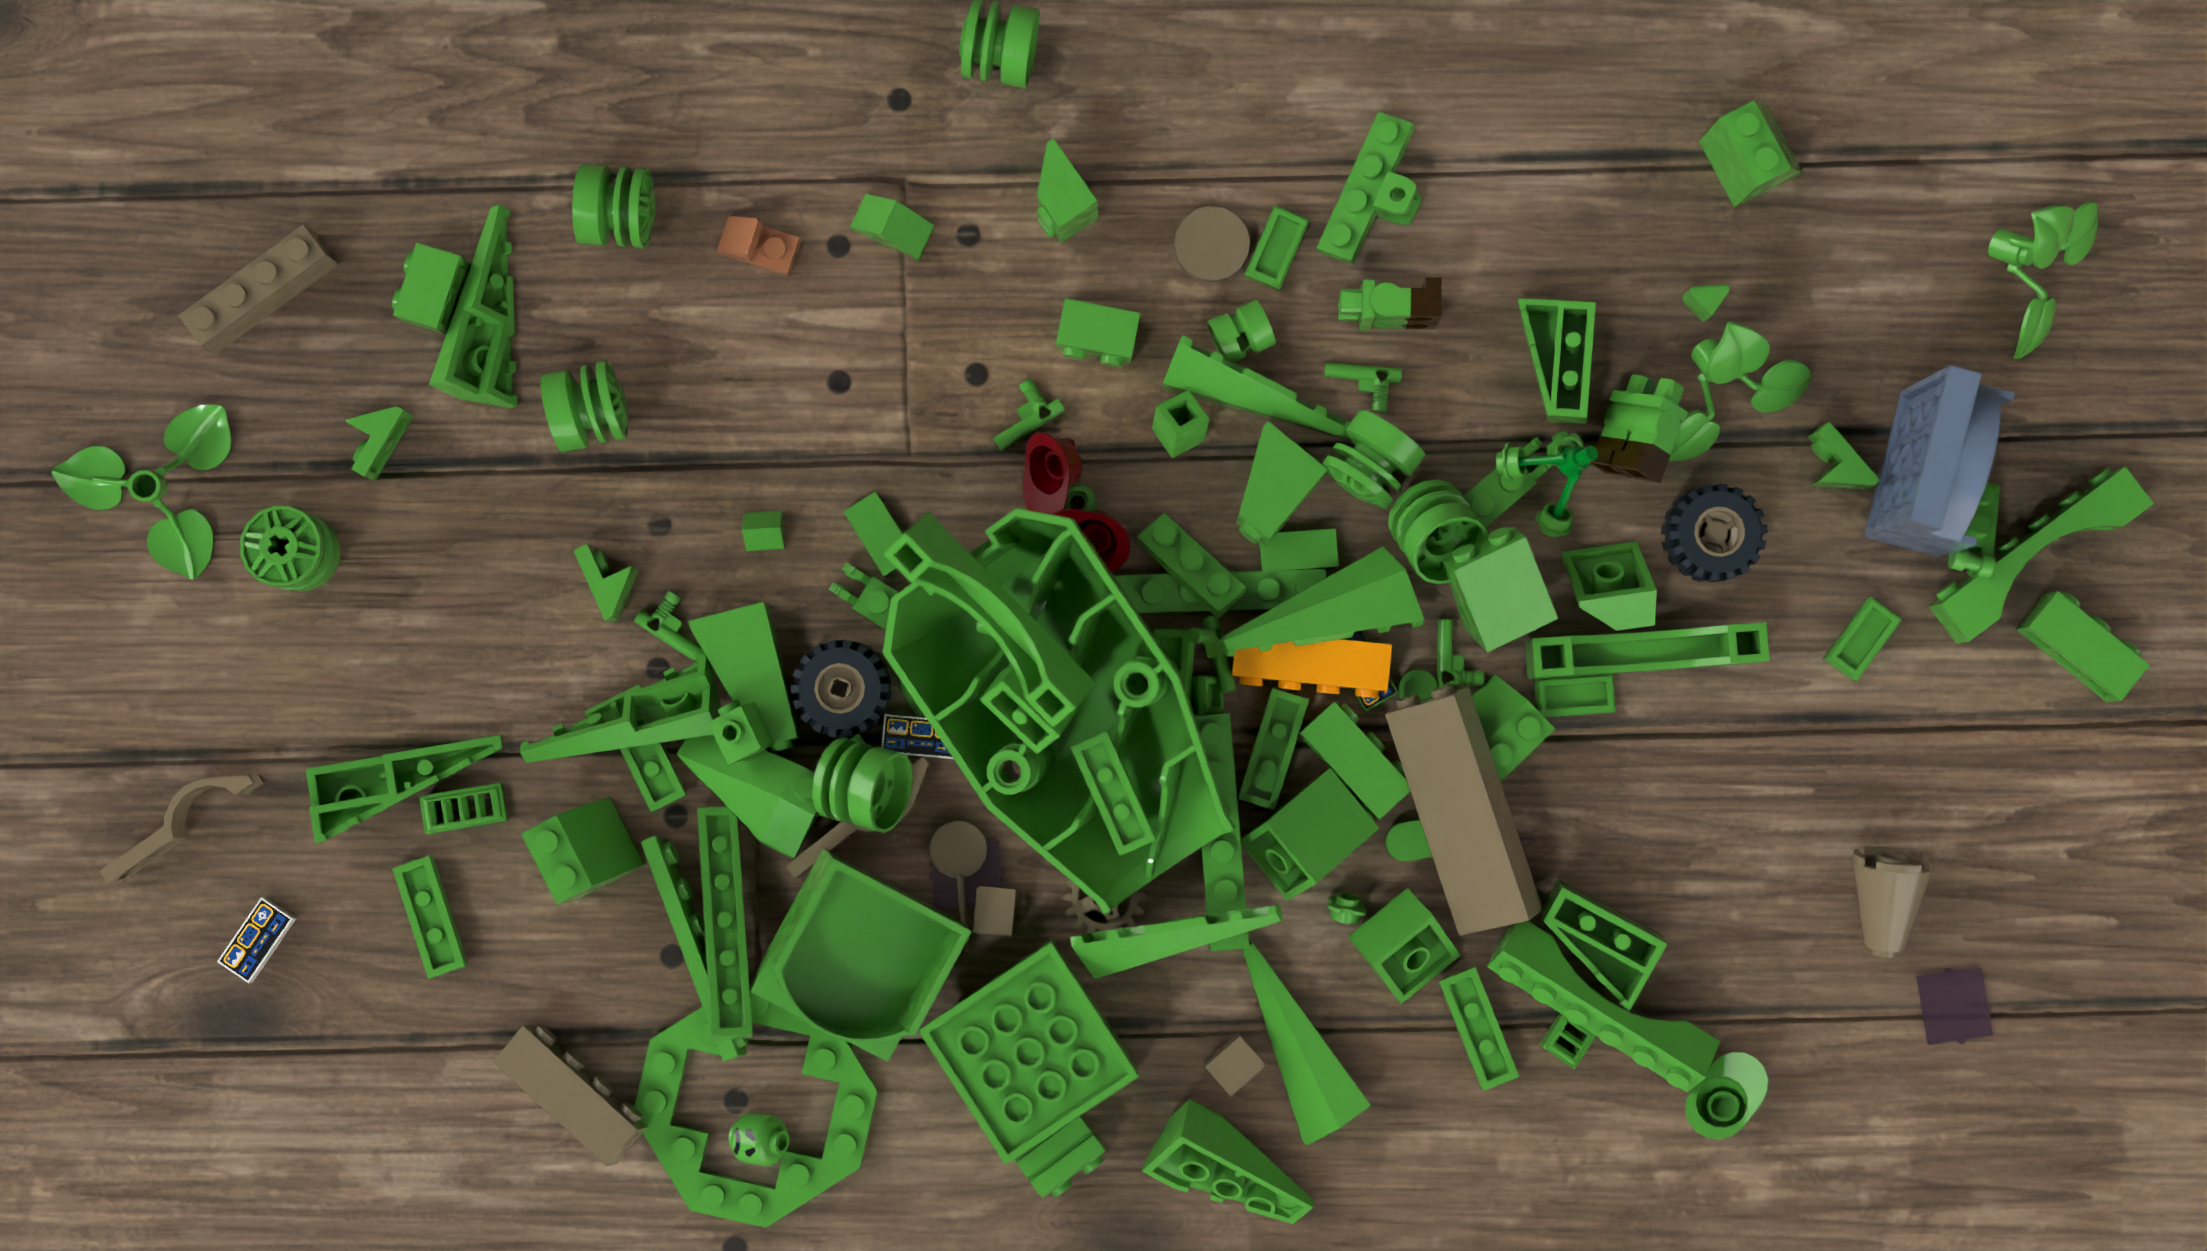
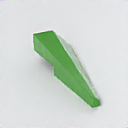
M499 204L491 207L429 385L461 400L514 408L517 405V396H513L512 374L516 372V361L511 359V337L515 335L513 277L508 276V255L512 253L511 242H507L506 219L510 217V209Z
M1182 335L1163 381L1162 390L1177 394L1189 390L1196 399L1349 439L1344 431L1351 421L1327 412V408L1319 404L1313 406L1297 399L1296 392L1249 368L1241 367L1223 359V355L1216 351L1210 353L1192 345V339Z
M1381 547L1221 637L1220 649L1227 657L1234 656L1236 650L1259 647L1260 652L1271 650L1273 644L1293 641L1295 646L1351 638L1354 632L1376 628L1378 633L1389 632L1391 626L1411 623L1412 628L1423 625L1424 617L1406 569L1384 547Z
M704 652L695 656L696 663L678 672L673 667L664 671L665 678L659 682L643 688L638 684L584 711L585 719L567 728L562 723L552 727L553 735L531 744L527 740L522 742L520 754L526 763L713 735L708 722L720 717L717 710L721 708V703L711 663Z
M497 735L306 769L311 801L309 809L315 843H322L502 749V736Z
M1281 905L1176 918L1155 924L1089 932L1072 936L1070 939L1072 948L1092 977L1097 979L1283 921Z
M1252 942L1249 944L1250 948L1242 949L1300 1135L1302 1141L1307 1146L1340 1129L1371 1105Z

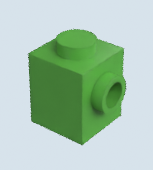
M1187 390L1156 406L1152 431L1169 455L1174 458L1204 442L1210 419L1191 392Z
M739 700L718 709L720 717L708 722L728 765L742 761L775 745L755 702L741 706Z

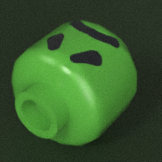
M748 1112L732 1125L729 1132L730 1148L735 1158L742 1163L772 1166L780 1160L789 1146V1135L783 1120L776 1115Z

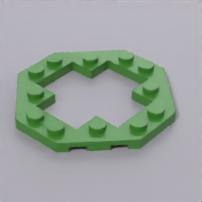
M750 992L752 1023L810 1036L802 1074L839 1082L822 1157L787 1149L782 1157L776 1187L702 1170L710 1131L675 1124L673 1120L690 1049L721 1056L716 1041L711 1039V1027L703 1006L650 1039L634 1107L642 1114L640 1121L648 1127L643 1135L690 1211L767 1228L861 1167L879 1089L871 1076L867 1074L849 1042L823 1034L804 1019Z

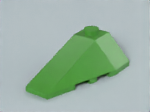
M714 735L685 739L677 752V757L707 788L711 789L725 803L729 811L751 830V833L760 843L794 860L820 816L814 808L812 797L815 773L766 750L728 765Z
M1191 1099L1170 1116L1142 1167V1172L1176 1190L1187 1193L1189 1187L1211 1193L1210 1200L1223 1203L1224 1198L1245 1203L1246 1209L1250 1212L1294 1224L1314 1208L1315 1201L1223 1116Z

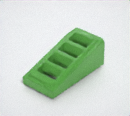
M503 783L420 796L425 834H436L509 821ZM490 793L493 815L491 816L486 815L483 794ZM474 796L477 818L471 819L468 797ZM453 799L458 801L461 821H455L451 801ZM436 802H441L443 824H439Z
M1589 986L1591 989H1593L1595 992H1597L1599 995H1601V996H1602L1603 998H1605L1607 1001H1609L1610 1003H1612V1004L1615 1005L1614 1002H1612V1001L1609 1000L1607 997H1605L1604 995H1602L1601 993H1599L1598 991H1596L1594 988H1592L1591 986ZM1559 1013L1538 1045L1575 1070L1596 1035L1582 1026L1570 1022L1566 1016ZM1567 1023L1583 1032L1580 1039L1564 1029ZM1559 1036L1574 1045L1571 1052L1556 1043Z

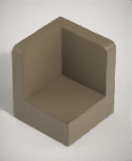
M979 886L977 888L973 933L1013 935L1017 888Z
M1239 1032L1204 1062L1205 1068L1230 1096L1235 1094L1265 1066L1264 1062L1246 1043Z

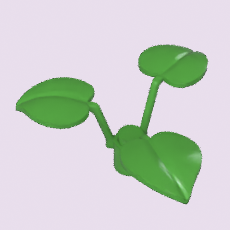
M2088 201L2082 204L2075 213L2072 208L2064 205L2050 206L2031 213L2035 228L2034 239L2004 228H2000L1993 235L1988 248L1989 257L2008 263L2007 271L2016 274L2037 293V298L2030 302L2024 315L2018 345L2012 358L2017 360L2026 356L2043 342L2052 327L2056 311V300L2047 297V291L2020 267L2023 265L2029 266L2033 262L2037 268H2046L2053 263L2060 250H2065L2064 262L2066 264L2074 265L2080 262L2089 253L2097 235L2099 221L2098 203Z
M1727 322L1720 342L1716 339H1707L1700 342L1692 351L1691 358L1702 372L1697 379L1702 385L1706 413L1704 414L1700 410L1692 411L1687 414L1684 423L1680 422L1679 433L1669 461H1682L1698 457L1705 453L1717 440L1720 433V425L1717 421L1712 420L1715 416L1709 382L1722 384L1731 382L1736 378L1741 379L1752 389L1757 390L1751 399L1753 408L1763 413H1772L1790 406L1804 393L1812 378L1809 368L1799 360H1785L1771 367L1764 374L1761 382L1754 381L1745 373L1753 372L1764 364L1770 352L1769 343L1756 330L1738 323Z
M209 404L193 407L177 415L167 426L164 444L168 450L179 456L167 465L159 467L156 471L140 470L135 472L129 480L123 479L126 472L124 460L114 450L103 446H92L82 449L52 469V475L61 489L73 500L90 509L108 510L119 505L123 497L121 486L128 487L129 493L136 500L153 502L154 506L162 510L169 519L157 521L149 531L147 546L151 556L164 568L189 579H196L206 569L212 557L214 548L213 529L207 518L197 510H184L175 516L173 510L162 501L168 489L164 476L180 466L185 460L191 467L198 470L216 468L226 460L232 445L226 409L221 405Z

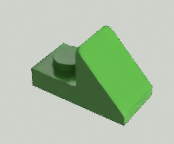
M396 406L347 419L345 422L370 435L368 441L362 442L356 449L353 456L355 463L351 470L376 481L414 415Z
M1830 421L1818 427L1808 436L1813 443L1811 447L1814 453L1822 461H1829L1832 464V467L1815 480L1811 486L1864 490L1876 485L1880 481L1877 475Z
M589 544L573 550L604 620L611 623L618 621L634 584L638 569L630 566L608 576L606 572L610 571L611 567L602 550L596 551L595 547Z

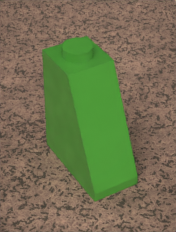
M1269 421L1263 426L1236 521L1241 526L1239 532L1247 540L1254 544L1260 542L1265 547L1324 479L1328 470Z

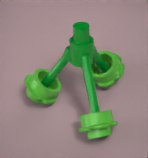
M1566 431L1558 432L1552 437V442L1547 445L1546 456L1526 457L1522 446L1513 447L1511 443L1505 444L1504 449L1496 455L1497 471L1499 475L1504 474L1506 480L1514 481L1516 477H1524L1528 465L1554 464L1564 475H1567L1568 480L1558 503H1547L1543 510L1536 514V521L1540 523L1539 526L1542 533L1554 538L1570 533V528L1573 526V514L1566 507L1577 480L1582 475V470L1588 468L1590 463L1598 457V452L1594 446L1589 445L1584 448L1583 441L1576 433L1568 434Z

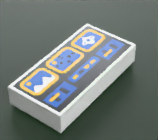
M884 714L881 748L897 751L905 755L953 759L926 718Z
M261 897L217 962L247 983H253L297 918L269 898Z

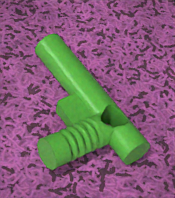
M1325 362L1324 377L1359 380V392L1374 394L1372 412L1387 413L1389 383H1401L1402 368ZM1376 373H1386L1388 377L1385 381L1381 382Z
M1028 379L1019 385L1020 390L1025 394L1026 399L1029 400L1028 403L1017 409V413L1022 420L993 438L1000 451L1065 412L1058 398L1047 404L1044 398L1041 397L1042 394H1039L1040 391H1037L1038 388L1032 379ZM1040 408H1045L1051 411V414L1041 419L1039 417Z
M669 590L653 615L642 609L635 617L634 622L696 663L695 656L704 651L678 633L683 622L673 616L671 612L674 611L675 605H678L682 598ZM658 618L659 629L656 631L650 627V622Z
M1216 616L1206 617L1203 619L1205 628L1189 629L1187 638L1191 643H1204L1207 657L1213 658L1221 692L1229 693L1235 691L1236 685L1232 676L1229 659L1220 649L1221 637L1223 636L1218 618Z
M1437 620V687L1440 688L1451 684L1457 686V684L1459 686L1461 684L1463 686L1465 684L1467 686L1469 684L1470 686H1483L1484 672H1473L1472 670L1465 672L1464 656L1452 655L1453 620ZM1443 671L1450 674L1453 678L1446 684L1442 682Z

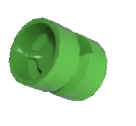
M1257 299L1237 307L1236 314L1233 316L1226 312L1207 321V326L1217 352L1223 355V359L1232 363L1245 359L1249 350L1257 354L1276 345L1269 320Z

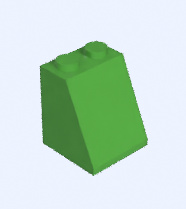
M1756 100L1720 117L1699 141L1734 208L1803 173L1769 107Z
M1504 527L1497 529L1488 535L1487 540L1476 545L1468 544L1461 546L1453 551V556L1443 560L1464 630L1487 652L1558 619L1527 538L1516 528Z
M1329 768L1241 838V846L1284 899L1288 901L1317 884L1373 835L1379 827L1373 821L1371 812L1355 799L1349 791L1348 785Z
M606 797L555 815L521 833L556 904L577 901L645 865L611 797Z

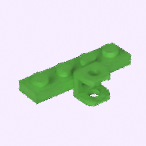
M1378 111L1319 241L1317 250L1320 254L1354 266L1376 215L1380 219L1397 225L1412 224L1422 203V198L1417 192L1416 184L1412 180L1395 172L1414 133L1415 127L1413 123Z

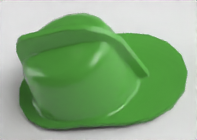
M1731 1052L1720 1056L1711 1064L1707 1077L1691 1090L1686 1099L1685 1113L1688 1123L1698 1134L1709 1139L1721 1140L1735 1135L1751 1119L1768 1093L1769 1079L1765 1067L1757 1058L1745 1052Z

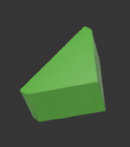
M865 194L850 226L851 230L918 261L935 228L934 224L897 200Z

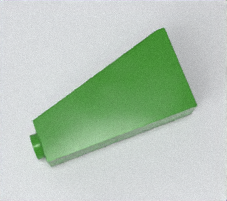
M761 602L688 621L692 633L732 701L739 700L741 706L753 702L756 703L775 745L770 747L771 753L793 748V740L801 739L802 736L769 604Z

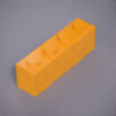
M1338 639L1295 646L1293 641L1273 644L1271 650L1260 652L1259 647L1240 649L1234 653L1232 676L1240 677L1239 684L1262 687L1263 679L1278 681V688L1301 691V684L1305 683L1317 685L1316 692L1340 694V687L1355 688V696L1378 698L1379 691H1388L1392 645Z

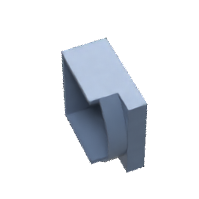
M1951 365L1903 389L1900 393L1879 474L1880 481L1876 486L1863 537L1935 557L1976 546L1978 538L1964 534L1978 507L1991 470L1999 434L2001 406L2013 401L2015 393L1980 384L1981 373Z

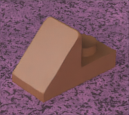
M728 216L716 252L790 276L801 239L765 227L759 219Z

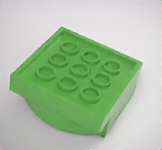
M823 848L750 980L749 989L751 993L804 1019L823 1034L838 1040L847 1041L889 1062L900 1039L907 1035L915 1037L972 931L956 917Z
M1054 938L956 1002L953 1007L918 1030L1005 1165L1139 1077L1137 1065Z

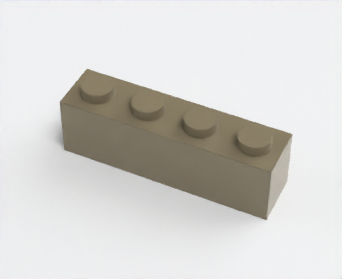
M303 224L178 316L201 347L217 354L334 269L339 263L318 234Z
M541 1024L538 1027L536 1025H523L492 1062L605 1166L617 1164L648 1128L640 1121L642 1114L628 1102L621 1104L612 1095L614 1091L612 1086L599 1076L593 1078L583 1069L586 1065L585 1062L578 1055L570 1050H567L565 1053L555 1044L557 1037L548 1028Z

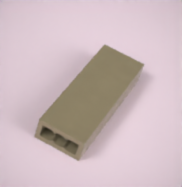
M1453 684L1430 691L1432 697L1420 700L1419 695L1414 694L1397 700L1398 707L1386 713L1385 716L1459 936L1530 921L1543 908L1469 687L1455 690Z

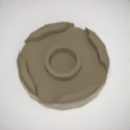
M1217 206L1198 208L1184 217L1176 230L1174 242L1177 262L1185 273L1200 282L1208 283L1229 280L1238 273L1248 258L1250 246L1247 227L1239 216L1224 207Z

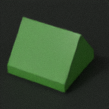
M1729 285L1691 287L1682 295V301L1704 323L1714 314L1728 294Z
M783 511L744 513L742 534L747 552L785 549Z
M1217 676L1192 677L1191 707L1194 716L1224 713L1223 693L1221 692Z

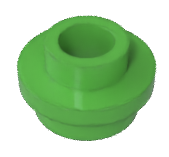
M1075 484L1068 490L1065 509H1072L1070 501L1074 497H1081L1085 501V505L1081 509L1082 511L1093 512L1096 510V497L1089 487Z

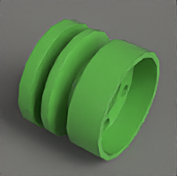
M973 0L969 14L964 20L960 39L959 54L961 57L962 78L973 79L977 64L980 63V80L987 82L993 67L999 66L1001 85L1026 89L1030 81L1036 52L1040 9L1013 5L1008 20L1005 21L1001 20L1000 2L992 1L988 17H985V0Z
M581 164L576 173L572 200V220L576 242L579 245L605 247L613 230L616 243L620 248H626L630 240L636 249L648 247L656 212L653 179L649 168L638 167L635 169L634 174H632L629 166H622L614 183L612 172L608 165Z
M607 359L596 363V375L589 364L582 365L580 368L581 384H577L574 376L568 369L541 376L543 406L551 434L560 452L568 453L588 448L589 429H593L597 439L602 444L609 442L610 431L617 441L627 439V402L622 385Z
M1360 409L1344 431L1355 447L1352 448L1345 444L1336 443L1332 450L1340 459L1328 455L1322 465L1328 469L1327 473L1346 492L1363 502L1387 510L1394 500L1386 491L1398 495L1402 490L1400 483L1391 475L1392 472L1410 477L1426 454L1415 441L1379 416Z
M1440 479L1423 481L1410 487L1397 498L1389 513L1388 526L1391 536L1405 553L1415 572L1427 582L1435 584L1449 583L1443 560L1453 556V551L1461 546L1468 544L1476 545L1488 539L1487 528L1471 509L1470 504L1464 499L1460 490L1451 482Z
M272 506L259 511L246 523L240 537V556L245 569L256 580L289 591H310L323 586L334 575L340 562V542L335 530L324 519L291 506ZM284 540L289 541L285 546L287 553L281 554L280 551L284 549L282 542Z
M843 737L834 740L825 749L816 768L812 789L814 808L820 816L848 824L853 822L856 826L886 833L897 825L908 806L913 783L912 764L907 755L881 747L872 748L871 745Z

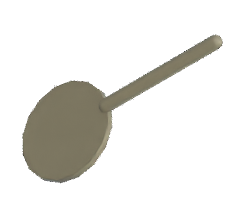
M956 820L945 823L936 830L931 839L929 852L932 863L939 872L948 877L957 878L960 921L968 927L964 877L973 875L981 868L986 859L987 844L984 835L978 827L966 821ZM969 938L962 949L964 952L970 950Z

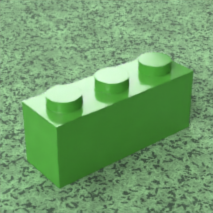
M2055 591L2044 594L2016 630L2105 702L2122 701L2150 666L2149 663L2141 658L2142 652L2132 643L2125 640L2120 641L2110 633L2112 629L2105 621L2096 616L2090 617L2079 608L2081 603L2069 593Z
M1334 701L1306 725L1298 735L1326 766L1331 768L1348 785L1349 791L1371 812L1372 816L1380 820L1410 792L1402 764L1397 760L1391 764L1381 753L1386 749L1383 743L1371 731L1365 735L1359 729L1356 723L1360 719L1346 703L1339 707Z

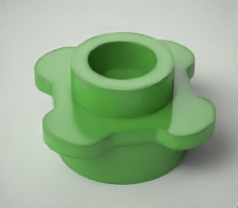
M1338 893L1337 896L1328 897L1330 918L1334 921L1344 924L1360 923L1361 916L1366 915L1367 910L1364 909L1366 908V903L1360 901V897L1357 895Z

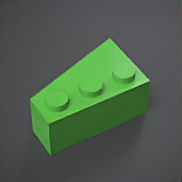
M1558 879L1542 907L1543 910L1540 911L1544 923L1593 972L1596 978L1610 990L1620 1003L1630 1011L1667 946L1666 940L1662 934Z

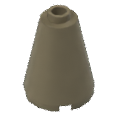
M1865 847L1864 855L1858 849L1854 850L1852 863L1864 945L1872 949L1873 955L1893 958L1896 957V952L1905 950L1933 872L1934 859L1921 853L1920 860L1909 857L1910 850L1890 847Z

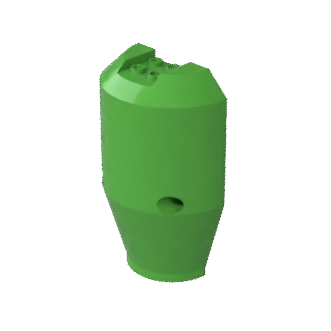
M1016 508L985 530L992 542L987 541L971 551L970 554L1050 636L1054 637L1057 644L1096 683L1094 688L1077 706L1078 711L1062 734L1036 754L980 701V698L998 674L1010 665L1011 662L992 636L976 631L978 621L969 612L949 598L929 588L912 583L891 598L882 653L986 808L1096 901L1105 915L1160 874L1226 832H1230L1235 826L1226 814L1182 676L1074 518ZM1141 673L1147 677L1148 686L1143 681ZM1105 731H1108L1157 838L1155 841L1121 856L1118 854L1071 749L1072 746ZM1013 761L1020 766L1021 775L1014 771Z

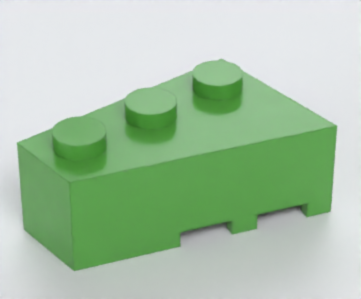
M1517 298L1518 309L1547 422L1587 425L1596 302Z

